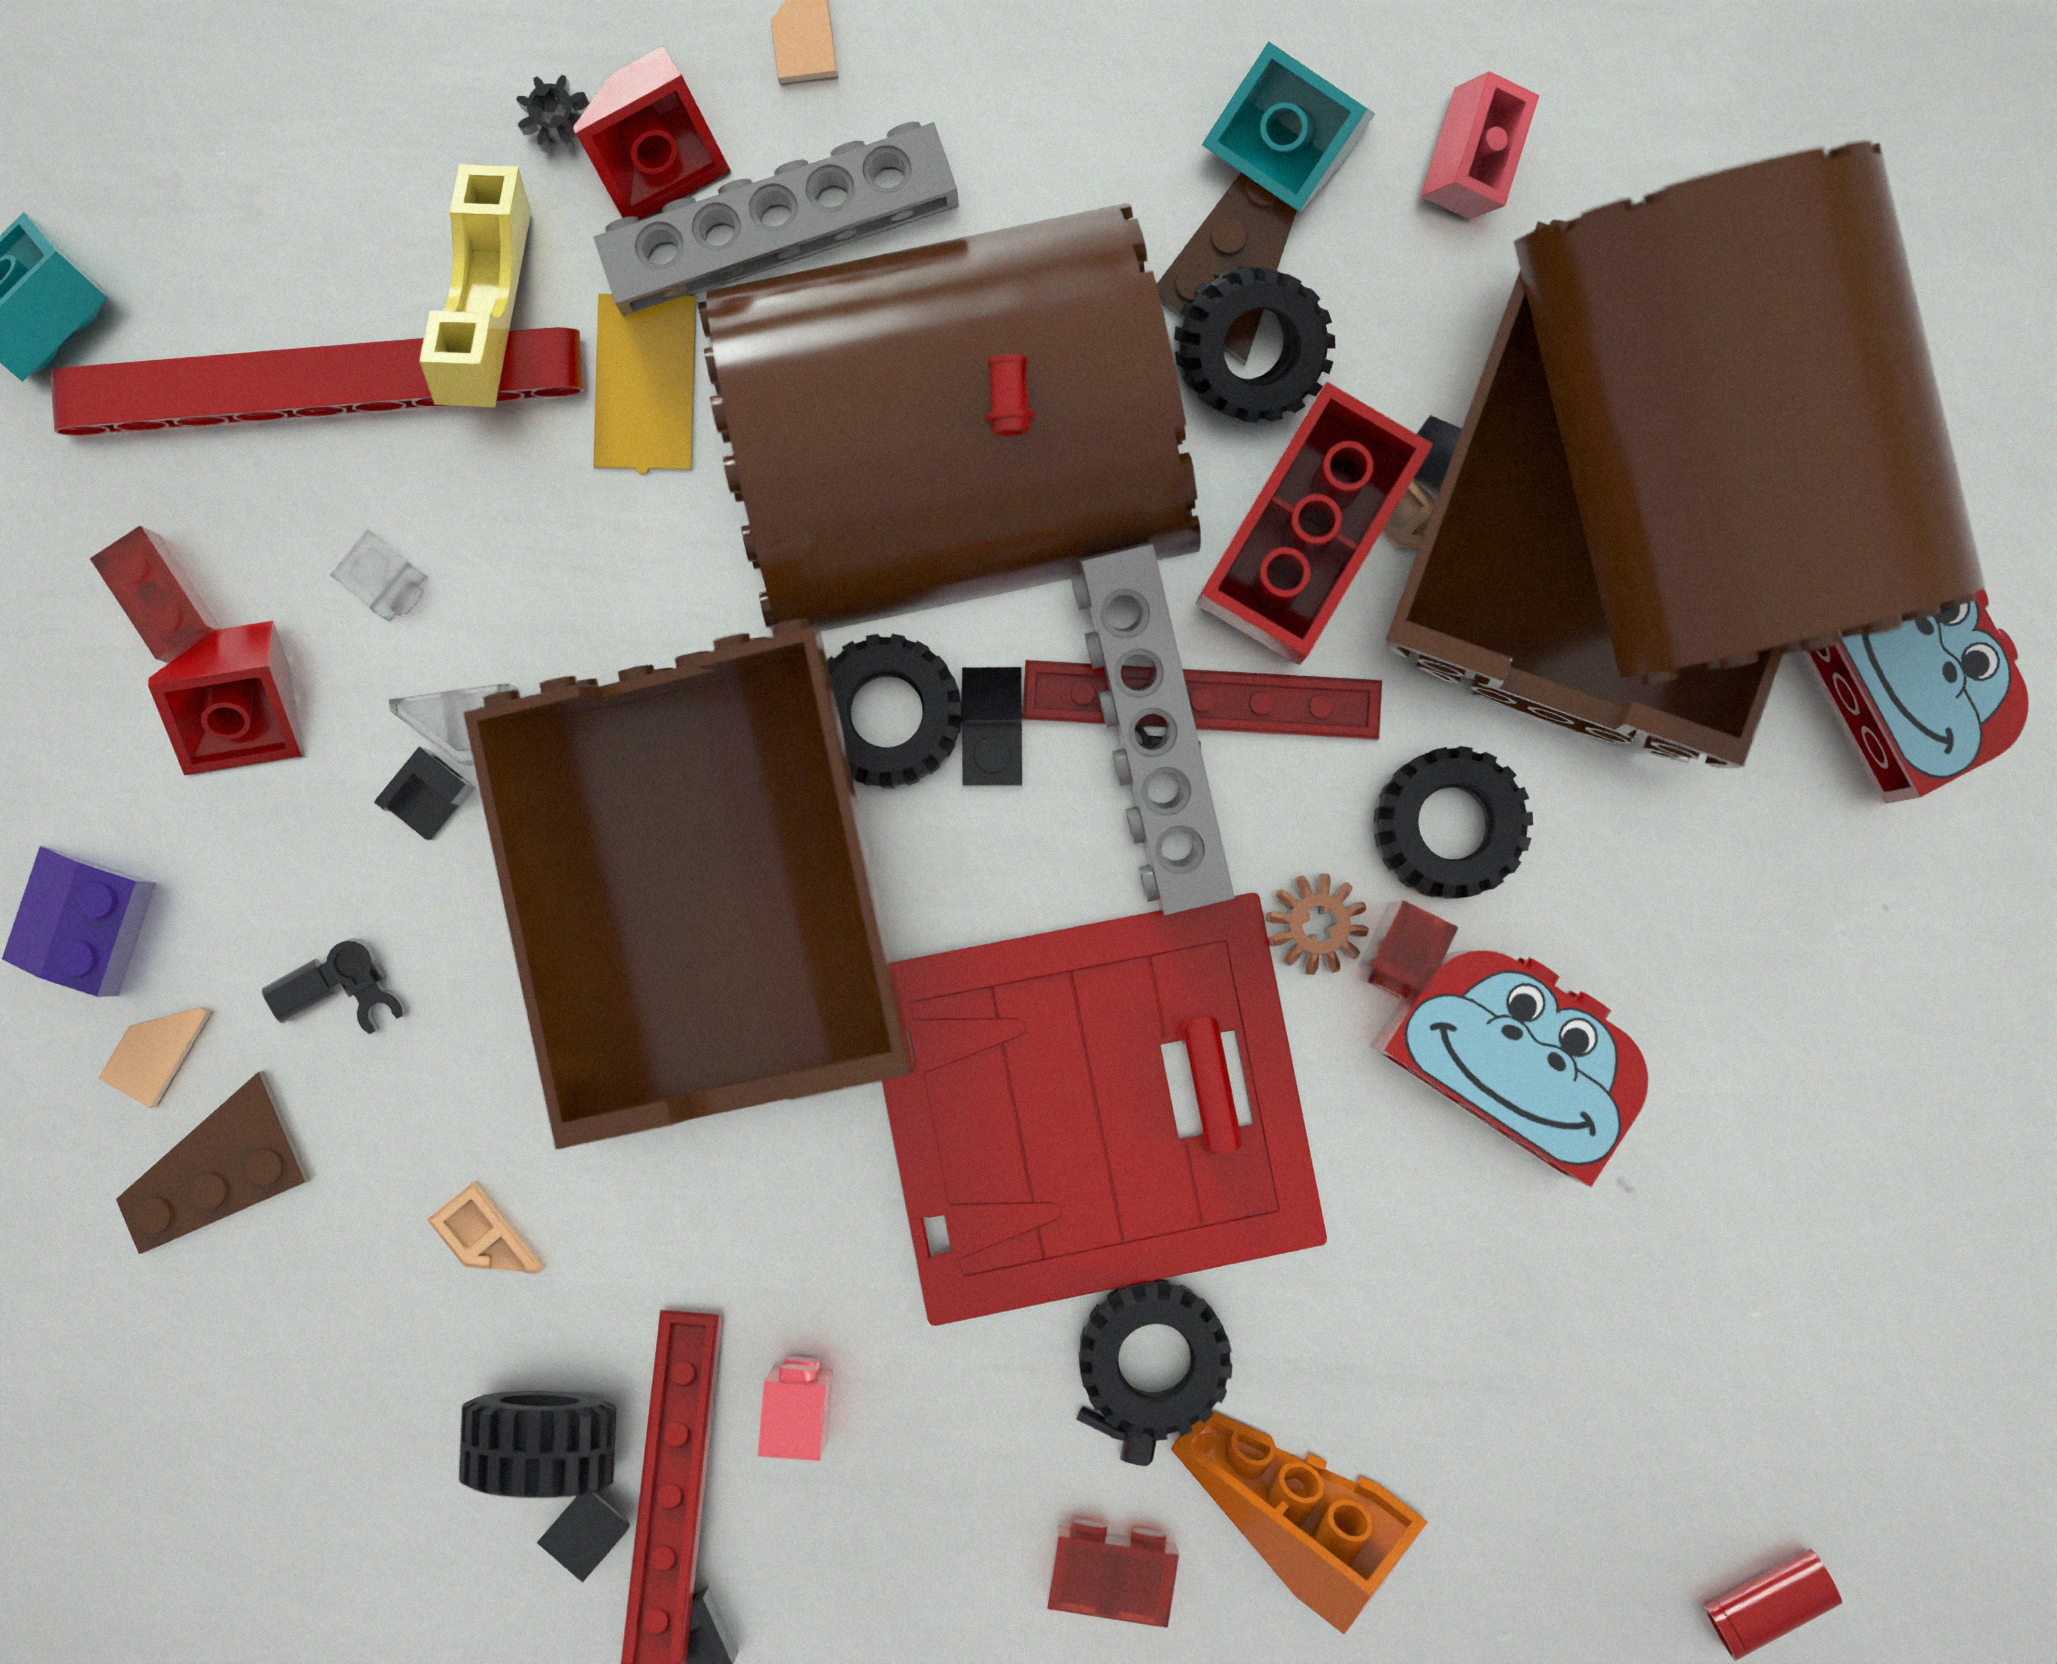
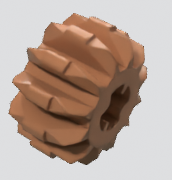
M1322 873L1318 876L1315 894H1312L1309 882L1305 876L1296 877L1294 885L1300 899L1296 900L1289 892L1283 889L1278 890L1275 898L1289 910L1287 914L1277 911L1266 914L1267 922L1285 924L1286 931L1270 936L1268 938L1269 944L1272 947L1282 945L1288 941L1293 944L1282 958V962L1287 966L1294 964L1300 955L1305 952V974L1315 975L1318 969L1319 954H1322L1329 972L1340 971V961L1336 955V949H1339L1345 956L1351 959H1356L1360 954L1358 948L1346 940L1348 934L1356 937L1368 936V927L1364 925H1350V917L1365 912L1367 909L1364 902H1358L1345 908L1342 902L1351 894L1353 889L1347 882L1341 884L1334 894L1330 896L1331 879L1329 874ZM1313 907L1319 908L1318 915L1328 913L1332 921L1331 925L1324 928L1326 938L1319 942L1316 941V934H1308L1306 936L1302 924L1310 920L1308 910Z

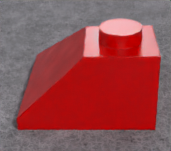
M664 46L610 74L573 126L578 139L622 218L634 216L642 220L662 209L666 204L690 194L731 171L682 74Z
M274 621L213 630L149 677V690L184 775L302 756V743L290 666Z

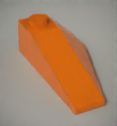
M1212 1411L1214 1415L1205 1423L1199 1420L1191 1426L1193 1431L1180 1436L1174 1442L1171 1450L1295 1597L1345 1635L1428 1522L1381 1485L1361 1476L1357 1482H1353L1326 1470L1327 1461L1312 1454H1308L1305 1460L1277 1448L1271 1436Z

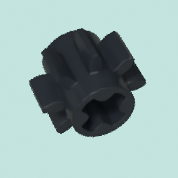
M561 75L557 79L556 84H544L538 76L534 77L536 88L530 93L529 97L517 96L516 98L520 108L529 114L528 117L522 119L517 124L523 135H531L538 131L537 143L543 152L549 150L551 143H564L568 150H573L572 138L576 135L573 126L581 117L578 111L590 104L585 93L577 92L569 96L570 83L565 75ZM558 104L561 105L565 111L564 116L553 115L550 123H547L542 115L544 111L554 112Z

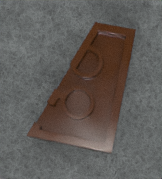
M1241 172L1158 281L1157 288L1161 304L1184 320L1185 316L1179 314L1184 303L1192 304L1197 297L1194 290L1202 282L1207 284L1215 280L1214 274L1225 269L1235 271L1238 270V266L1265 267L1277 271L1297 210ZM1254 308L1241 314L1231 324L1225 337L1224 351L1244 366L1246 365L1264 311L1263 308Z
M257 1072L116 1198L139 1254L148 1252L310 1181L265 1072Z

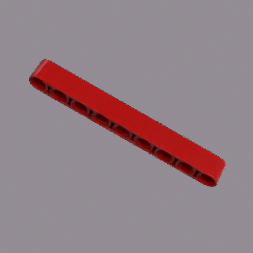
M554 327L509 331L496 402L564 397L584 392L579 330ZM424 338L58 368L50 372L54 432L68 436L138 432L450 405H435L420 364Z

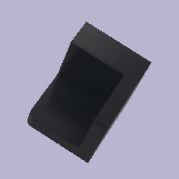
M419 746L376 798L374 803L382 810L395 814L424 839L434 840L476 787L431 750Z
M596 1492L580 1495L574 1498L538 1540L537 1544L583 1583L628 1531L630 1524Z
M708 1586L693 1593L686 1664H734L738 1650Z

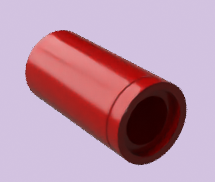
M1809 1549L1704 1606V1609L1724 1647L1733 1660L1737 1661L1834 1609L1843 1602L1827 1569L1816 1553Z

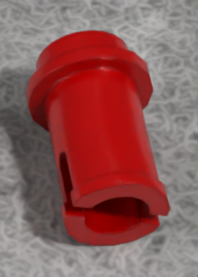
M1002 354L988 358L992 412L986 414V423L992 424V434L995 436L1010 437L1029 434L1030 422L1036 419L1035 412L1029 410L1028 356Z

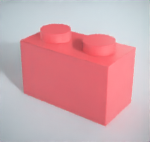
M1490 71L1454 87L1420 197L1470 220L1504 207L1539 95Z
M785 1357L784 1365H774L764 1380L758 1456L820 1461L828 1442L833 1370L820 1369L821 1360L809 1357Z

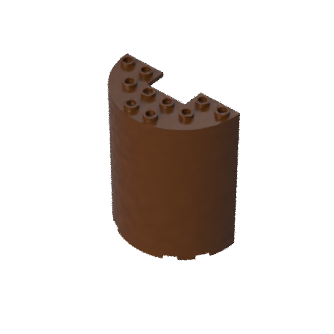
M1871 141L1850 142L1828 150L1826 152L1827 155H1825L1824 147H1819L1720 170L1663 186L1664 189L1649 193L1642 197L1643 201L1634 204L1632 198H1625L1582 212L1580 217L1566 221L1564 228H1560V223L1549 224L1513 241L1620 678L1640 675L1642 685L1648 686L1679 678L1678 668L1701 664L1702 671L1719 667L1727 669L1756 662L1759 660L1757 651L1780 646L1781 654L1802 650V652L1817 650L1842 643L1839 631L1841 637L1846 638L1860 634L1864 636L1898 629L1903 627L1902 622L1940 614L1939 609L1976 601L1974 592L1986 587L1880 143L1872 145Z
M1129 203L707 291L706 301L698 302V309L704 335L706 338L711 337L712 347L704 348L711 384L715 385L717 392L716 396L710 397L717 432L721 433L724 444L731 442L733 455L723 457V464L730 493H734L736 503L744 501L749 524L741 526L742 537L748 561H752L754 569H761L766 591L759 592V599L766 628L787 621L808 619L810 627L819 628L822 632L1071 579V574L1081 572L1078 558L1145 542H1150L1154 545L1157 561L1200 551V522L1198 515H1192V509H1195V500L1198 499L1193 462L1189 452L1179 454L1178 445L1183 444L1182 441L1186 440L1185 426L1187 425L1176 367L1154 272H1145L1144 262H1147L1145 240L1138 219L1129 220L1133 218L1132 206ZM1002 354L1028 356L1029 410L1035 412L1036 417L1035 421L1030 422L1029 434L1010 437L995 436L992 434V424L986 423V414L992 412L990 368L988 366V358L991 356Z
M1551 220L1550 224L1560 223V228H1564L1566 221ZM1537 221L1535 230L1547 226L1548 224ZM1520 270L1386 637V644L1394 653L1402 657L1409 658L1411 651L1419 654L1416 667L1439 679L1451 683H1459L1461 677L1468 678L1473 681L1470 688L1475 691V695L1544 722L1615 745L1620 743L1631 744L1634 738L1645 740L1643 750L1652 755L1689 763L1690 759L1698 760L1700 753L1707 755L1705 764L1712 767L1728 769L1744 767L1784 654H1781L1780 646L1757 651L1758 661L1727 669L1719 667L1702 671L1701 664L1678 668L1679 678L1648 686L1642 685L1640 675L1620 678Z
M808 619L792 620L773 625L771 627L772 637L750 639L749 633H742L718 638L712 641L714 651H699L674 658L676 668L668 667L654 670V665L636 666L619 671V682L603 686L598 685L596 678L577 681L576 676L554 678L539 683L541 690L539 694L521 698L519 690L497 692L482 697L484 707L463 712L555 1150L671 1126L695 1118L775 1101L794 1100L908 1076L916 1072L822 635L819 628L809 626Z

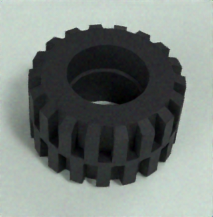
M1238 266V270L1235 271L1225 269L1214 274L1215 280L1210 284L1202 282L1194 290L1197 294L1192 304L1185 302L1179 313L1185 316L1182 327L1175 326L1174 339L1180 342V351L1174 353L1177 365L1184 369L1185 375L1182 378L1187 386L1198 394V398L1207 405L1232 418L1237 417L1245 422L1258 423V419L1263 418L1272 422L1283 419L1282 413L1287 410L1296 413L1304 408L1306 405L1302 399L1308 394L1316 397L1323 388L1317 382L1321 373L1330 374L1333 361L1326 359L1327 350L1336 349L1335 335L1328 333L1326 327L1327 324L1332 323L1328 310L1320 308L1317 303L1321 298L1313 289L1304 287L1301 284V280L1265 267ZM1254 308L1267 309L1275 314L1282 327L1283 347L1281 354L1274 366L1266 373L1251 379L1238 377L1231 372L1224 356V341L1227 331L1235 319L1244 312Z
M879 634L867 635L866 640L858 643L851 641L842 646L843 651L835 658L830 656L827 663L852 778L867 786L895 788V786L907 784L909 786L920 782L919 779L929 773L932 775L941 767L940 764L952 753L962 725L960 693L955 678L950 673L947 664L939 655L936 656L931 652L927 645L918 640L916 643L907 640L904 635L891 634V637H880ZM880 677H896L904 680L916 690L922 703V719L917 731L909 740L893 747L875 746L864 740L857 733L851 717L852 702L857 692L868 682Z
M1464 746L1447 749V747L1434 749L1401 766L1393 774L1394 777L1391 781L1384 785L1379 795L1381 798L1379 808H1376L1374 811L1373 822H1377L1378 831L1374 838L1376 846H1381L1385 856L1382 860L1388 870L1393 869L1400 877L1398 880L1406 887H1413L1419 890L1422 895L1445 899L1480 895L1482 892L1494 889L1504 882L1503 879L1508 874L1514 873L1522 863L1519 861L1522 852L1528 851L1532 839L1527 837L1528 826L1533 825V812H1527L1524 801L1530 798L1525 787L1519 788L1513 780L1517 775L1509 766L1501 767L1495 762L1497 757L1488 752L1480 754L1474 752L1472 747ZM1458 788L1467 792L1478 802L1483 811L1485 832L1482 842L1477 850L1464 858L1447 859L1438 856L1429 849L1421 836L1419 813L1422 804L1432 793L1440 789Z
M1159 1279L1153 1283L1130 1285V1287L1121 1291L1117 1288L1107 1294V1300L1100 1306L1097 1304L1089 1314L1090 1320L1087 1326L1083 1327L1080 1337V1351L1078 1352L1080 1375L1090 1403L1096 1411L1099 1410L1105 1416V1421L1115 1429L1120 1426L1127 1430L1129 1436L1141 1439L1142 1434L1153 1435L1154 1440H1168L1167 1434L1179 1431L1180 1436L1192 1432L1191 1426L1199 1420L1205 1423L1214 1415L1212 1408L1217 1402L1222 1404L1227 1394L1225 1387L1227 1380L1232 1377L1233 1365L1230 1361V1352L1232 1350L1220 1319L1203 1298H1199L1191 1289L1181 1284L1180 1286L1169 1284L1168 1280ZM1151 1324H1162L1176 1329L1187 1341L1191 1356L1189 1369L1182 1380L1172 1388L1160 1392H1146L1134 1388L1125 1380L1119 1367V1352L1124 1340L1138 1328Z
M515 1391L492 1393L476 1397L462 1405L459 1481L461 1484L481 1493L518 1498L572 1497L594 1493L608 1487L614 1481L617 1407L596 1396L569 1392Z

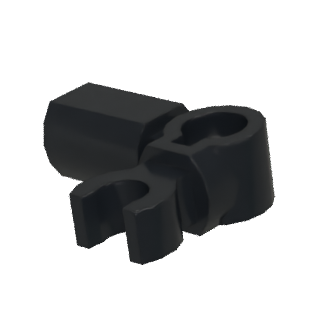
M351 938L342 941L330 950L327 962L321 964L317 959H313L262 988V995L275 1018L282 1024L335 995L336 989L334 985L337 983L342 985L348 998L354 995L359 1003L357 1020L361 1028L368 1034L379 1029L371 1015L372 1008L376 1003L388 1005L396 1019L406 1014L402 999L393 991L385 990L380 983V980L385 977L376 963L375 951L368 942L362 939Z

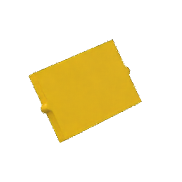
M598 294L593 467L595 469H636L643 476L647 475L649 470L692 471L696 296H682L622 316L612 294Z

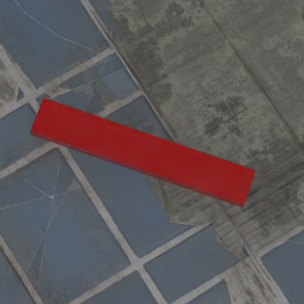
M1025 660L1022 721L1105 725L1098 695L1099 692L1109 690L1104 668L1093 669L1090 663ZM1122 665L1121 679L1128 686H1142L1150 680L1153 667ZM1182 669L1196 731L1379 740L1382 680ZM1157 714L1145 715L1136 724L1142 728L1166 729L1164 717Z
M660 1310L621 1664H686L723 1316L718 1314Z

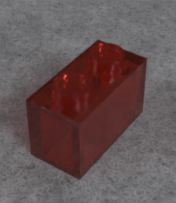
M140 525L89 558L155 659L169 663L213 630L222 629L161 535Z
M1405 900L1389 902L1358 967L1371 972L1367 980L1368 984L1394 997L1407 999L1410 991H1420L1427 994L1459 927Z
M1072 1519L1071 1527L1058 1525L1047 1592V1609L1168 1628L1179 1552L1176 1543L1167 1542V1534L1145 1528H1133L1131 1536L1107 1533V1524L1088 1519Z

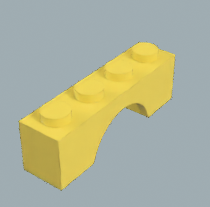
M459 164L449 212L453 241L451 285L444 310L429 312L420 364L435 405L495 407L531 210L519 167Z

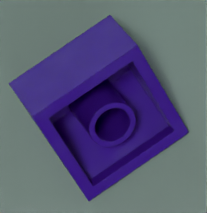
M40 846L2 960L40 979L96 997L118 996L156 883L45 846Z

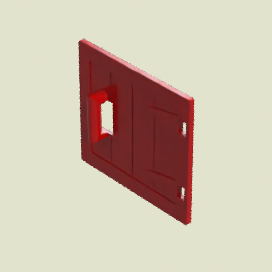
M1257 893L1237 895L1235 899L1164 915L1162 910L892 962L905 1025L909 1032L916 1072L908 1076L884 1080L881 1083L926 1317L930 1325L948 1324L1322 1246L1327 1242L1261 900ZM1235 1030L1253 1124L1239 1126L1221 1038L1222 1032ZM1177 1041L1186 1044L1203 1129L1200 1135L1180 1139L1178 1137L1161 1050L1162 1044ZM944 1215L950 1250L938 1252L931 1256L923 1218Z

